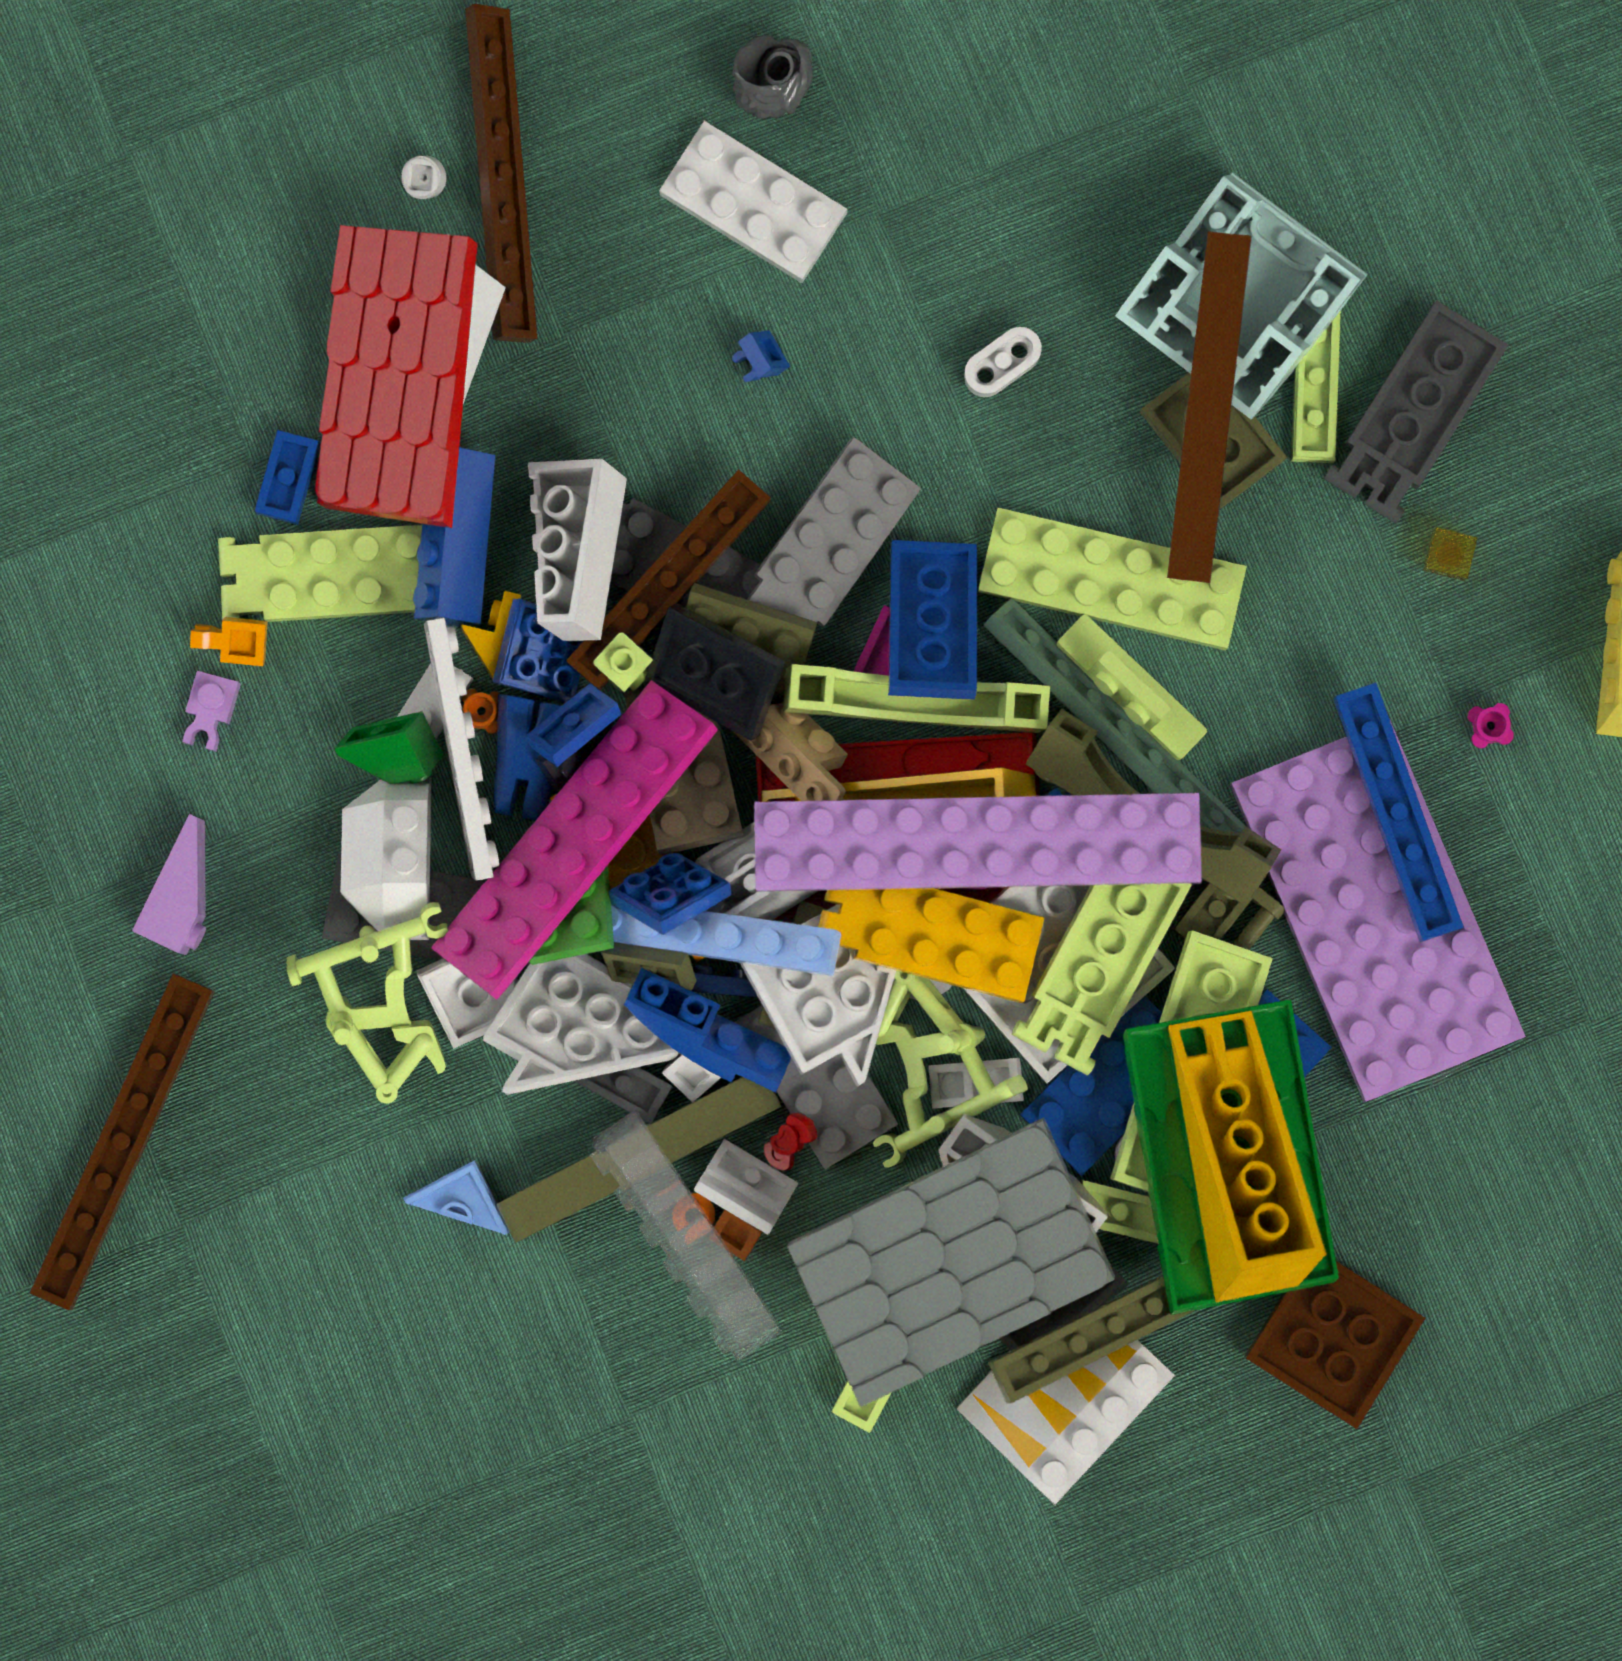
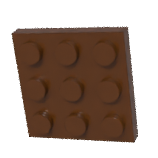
M1336 1261L1339 1278L1335 1283L1284 1292L1244 1358L1355 1429H1358L1426 1318Z

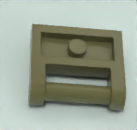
M1208 883L1172 930L1184 940L1188 931L1192 930L1221 940L1246 906L1237 900L1225 897L1216 886ZM1260 887L1257 888L1246 904L1247 906L1252 900L1260 909L1233 942V945L1247 950L1251 949L1273 919L1279 920L1285 912L1284 907Z

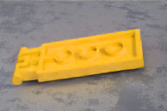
M935 888L827 890L825 901L838 904L840 908L838 913L822 910L818 927L841 932L839 946L855 950V960L1018 1003L1025 1002L1044 917Z

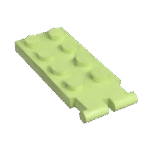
M422 525L259 535L260 544L236 545V540L232 537L219 538L220 576L236 577V584L221 586L222 620L224 617L240 618L239 615L264 614L265 621L275 622L414 613L413 594L418 579L419 563L417 560V550L421 543Z
M1192 884L1090 885L1031 995L1038 999V1002L1027 1022L1018 1020L1013 1028L1012 1035L1044 1053L1048 1051L1054 1038L1061 1041L1054 1054V1058L1085 1075H1089L1096 1060L1090 1058V1055L1102 1034L1110 1038Z

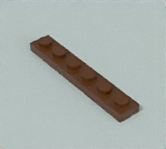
M738 469L604 618L601 640H584L566 662L589 683L601 690L610 679L594 666L593 661L618 633H624L640 647L665 619L668 607L679 603L686 596L694 583H697L766 507L771 501V497Z

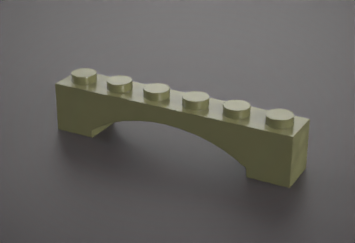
M1063 709L1060 710L1049 724L1026 762V765L1034 769L1041 779L1047 782H1054L1071 793L1072 796L1139 794L1115 771L1101 752L1094 739L1098 732ZM1200 826L1201 877L1216 886L1225 897L1237 900L1246 906L1282 849L1244 826L1241 832L1221 831Z

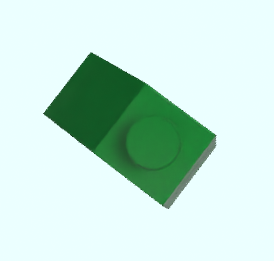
M423 711L352 727L334 748L339 757L389 784L404 781L416 784L426 780L432 775V769L444 756Z

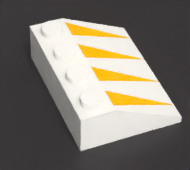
M1136 1340L1013 1403H1006L992 1371H990L956 1409L1053 1504H1056L1175 1375Z

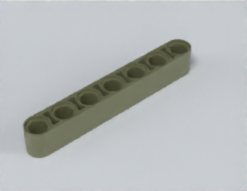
M742 1077L497 1203L496 1206L514 1242L517 1243L782 1105L775 1092Z

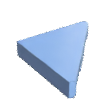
M476 1160L403 1198L408 1205L423 1208L504 1235L510 1233L496 1206L497 1201Z

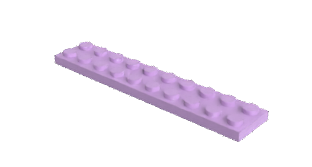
M1199 793L754 802L755 878L757 892L1202 882Z

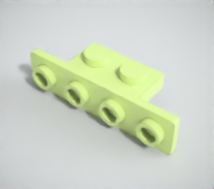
M1082 615L1057 641V647L1093 680L1097 688L1110 696L1124 709L1127 716L1134 723L1144 728L1176 760H1181L1207 733V729L1089 616Z

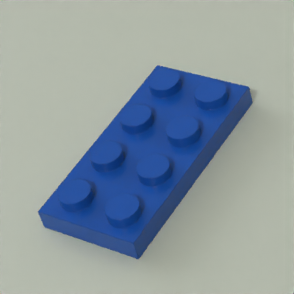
M892 540L890 551L888 696L975 700L977 692V544Z
M1146 996L1119 1019L1110 1038L1103 1034L1101 1035L1090 1055V1058L1096 1060L1089 1075H1085L1068 1065L1019 1114L1028 1124L1044 1117L1062 1158L1080 1176L1125 1133L1134 1098L1124 1052L1125 1042L1123 1034L1128 1028L1159 1023L1162 1012Z

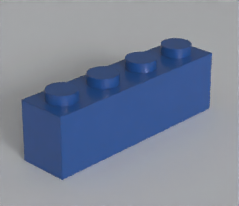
M459 447L452 528L422 524L421 543L417 550V560L419 563L418 579L413 594L415 605L414 619L429 621L445 618L446 625L460 627L461 624L467 626L481 624L495 455Z

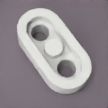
M1015 327L1005 332L970 358L964 372L967 388L973 394L980 397H991L1002 391L1037 364L1042 349L1039 337L1035 332L1025 327ZM1021 345L1026 349L1027 355L1023 358H1017L1012 354L1011 349L1014 346ZM982 370H988L992 373L993 379L988 383H983L978 379L977 374Z

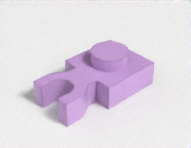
M200 671L196 672L185 711L188 714L195 715V720L186 729L182 740L183 743L193 746L196 734L205 731L208 734L205 748L214 752L217 751L219 744L218 722L230 724L241 683Z

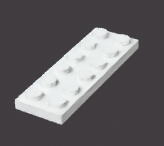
M445 618L429 620L424 623V629L471 877L476 881L493 878L492 868L499 866V859L495 841L486 840L484 825L491 824V817L487 798H478L476 782L483 781L479 756H470L467 739L475 738L471 713H462L459 696L467 695L463 670H454L451 654L459 652L454 626L446 627Z

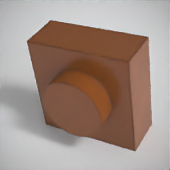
M724 1210L709 1238L745 1261L763 1232Z

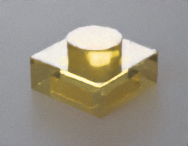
M1438 527L1434 528L1423 571L1465 581L1468 579L1478 537Z

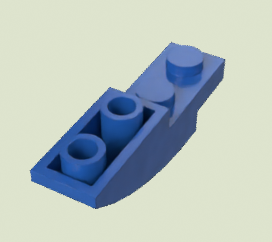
M641 967L624 1005L644 1026L689 1060L729 1082H732L737 1074L773 1092L777 1091L791 1060V1056L785 1046L716 1014L720 1004Z

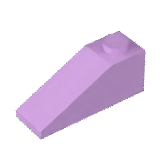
M189 814L132 930L145 938L184 955H187L190 948L195 950L199 946L206 931V927L202 925L206 917L205 821Z

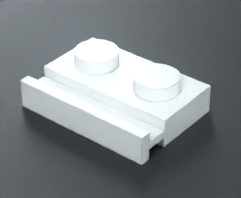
M724 1139L693 1191L769 1235L797 1187L798 1182Z

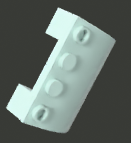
M1232 172L1230 175L1222 177L1176 242L1165 246L1115 316L1191 373L1208 232L1252 236L1232 405L1248 418L1253 419L1314 346L1315 342L1328 328L1368 274Z

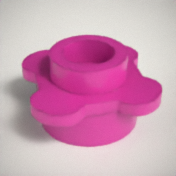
M1498 703L1494 707L1487 709L1476 706L1468 712L1467 718L1472 723L1474 732L1471 742L1475 747L1482 749L1488 744L1497 742L1501 745H1507L1513 740L1514 733L1510 729V710L1505 704ZM1488 722H1492L1494 724L1493 730H1489L1487 728Z

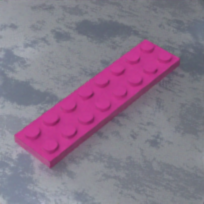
M651 680L494 870L493 878H488L448 926L446 935L438 938L431 949L494 999L498 1000L718 731L716 726Z

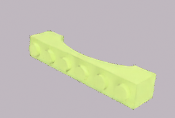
M792 664L786 668L783 712L1032 733L1044 731L1048 726L1050 686L1009 682H977L975 700L888 696V675Z

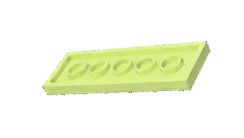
M997 508L978 592L1009 600L1012 598L1017 602L1072 615L1082 616L1085 614L1093 620L1226 651L1230 642L1247 566L1214 558L1211 583L1167 578L1171 548Z
M1193 930L1188 931L1159 1023L1258 1005L1273 958ZM1134 1103L1110 1179L1148 1192L1149 1183L1134 1112Z

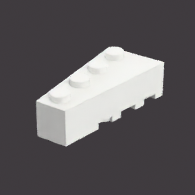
M603 459L528 462L529 477L533 479L534 494L530 495V506L536 520V534L532 535L533 550L538 556V570L534 572L537 623L563 641L601 640L627 478Z

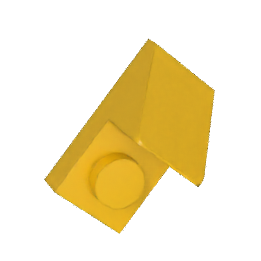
M504 591L502 601H493L488 625L496 626L494 632L460 625L463 634L492 680L512 600L521 599L520 594Z

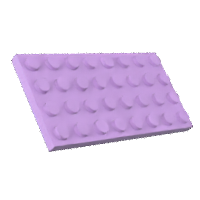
M1395 730L1397 742L1464 926L1462 929L1423 942H1419L1347 737L1230 784L1247 827L1282 849L1267 874L1279 903L1285 909L1284 915L1363 1102L1526 1037Z

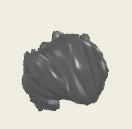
M770 35L754 36L738 50L733 63L732 76L735 78L733 91L737 99L736 103L746 113H751L753 117L766 119L772 116V118L777 119L785 113H795L796 107L800 105L802 98L812 84L811 51L808 48V44L794 38L774 40Z

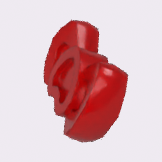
M791 1113L787 1117L786 1124L779 1127L778 1134L772 1136L770 1141L764 1145V1155L772 1167L783 1171L792 1169L795 1153L803 1149L804 1143L813 1142L818 1136L813 1120L802 1113Z

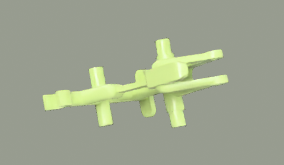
M439 902L426 904L420 911V917L377 932L374 927L367 925L361 928L360 938L301 959H298L296 954L287 957V974L292 986L301 984L302 976L311 973L315 974L329 1010L326 1015L327 1028L332 1033L336 1043L340 1045L346 1044L376 1089L377 1099L382 1103H391L397 1098L398 1089L425 1055L432 1062L438 1074L442 1073L446 1068L444 1055L432 1023L429 1020L410 1021L404 1000V979L408 978L412 973L410 938L427 933L430 938H441L448 932L446 923L432 926L427 922L430 916L441 912ZM392 945L394 966L389 968L385 979L387 1004L352 1008L349 1000L341 995L331 966L359 956L366 962H374L378 958L379 949ZM392 1027L396 1041L407 1044L386 1069L362 1033V1029Z
M900 971L895 973V979L876 1045L895 1042L903 1059L908 1080V1089L903 1093V1102L909 1130L898 1136L894 1133H886L873 1141L874 1147L889 1143L894 1149L892 1158L883 1162L884 1167H892L901 1163L906 1156L905 1151L955 1127L963 1114L974 1117L1028 1090L1026 1081L1021 1075L1006 1079L995 1086L976 1049V1046L985 1038L983 1028L964 1024L930 979ZM911 994L941 1032L917 1037L912 1025L897 1022ZM947 1053L960 1055L979 1095L941 1114L933 1116L925 1122L920 1097L927 1093L928 1085L922 1058Z

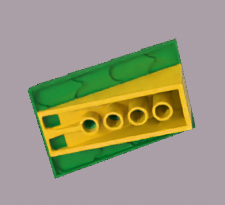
M1291 999L1126 1029L1123 1034L1125 1042L1124 1052L1135 1103L1134 1112L1149 1183L1148 1193L1159 1244L1157 1248L1170 1314L1174 1315L1191 1310L1194 1311L1335 1283L1339 1276Z

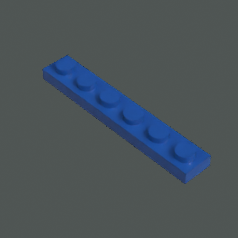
M1377 683L1335 696L1333 698L1419 942L1464 928Z

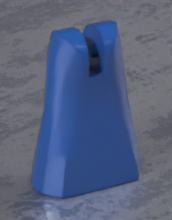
M498 694L497 754L493 793L494 813L506 816L512 815L518 798L519 786L527 787L526 795L524 796L523 819L536 821L548 806L553 788L534 760L540 754L530 747L526 735L561 707L560 705L545 702L538 703L530 699Z

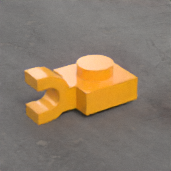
M224 617L222 629L212 625L195 624V629L191 630L190 648L221 650L220 662L263 666L266 657L268 621Z

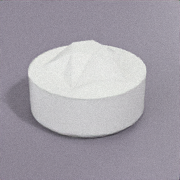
M416 156L404 165L401 175L402 184L407 193L414 198H433L444 189L446 172L441 162L432 156Z

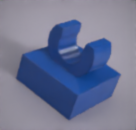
M770 330L747 334L738 341L742 350L737 351L732 357L734 363L743 362L747 359L750 362L752 370L743 377L745 382L757 381L764 377L778 376L791 367Z

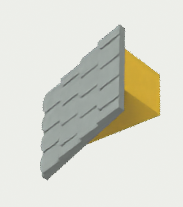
M1044 1117L790 1241L787 1245L860 1407L923 1378L924 1375L976 1351L983 1345L1051 1314V1311L1102 1288L1115 1278L1114 1272Z

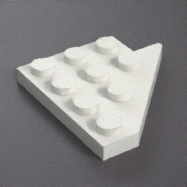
M836 905L827 911L838 913L840 905ZM821 914L801 925L818 927ZM840 946L833 976L740 963L800 1074H804L839 1054L856 1086L866 1081L896 970L855 960V950Z
M587 954L535 965L530 963L483 1038V1041L519 1061L503 1086L502 1092L507 1095L674 1060L679 1052L653 1034L624 1005L633 984L611 981L607 966Z

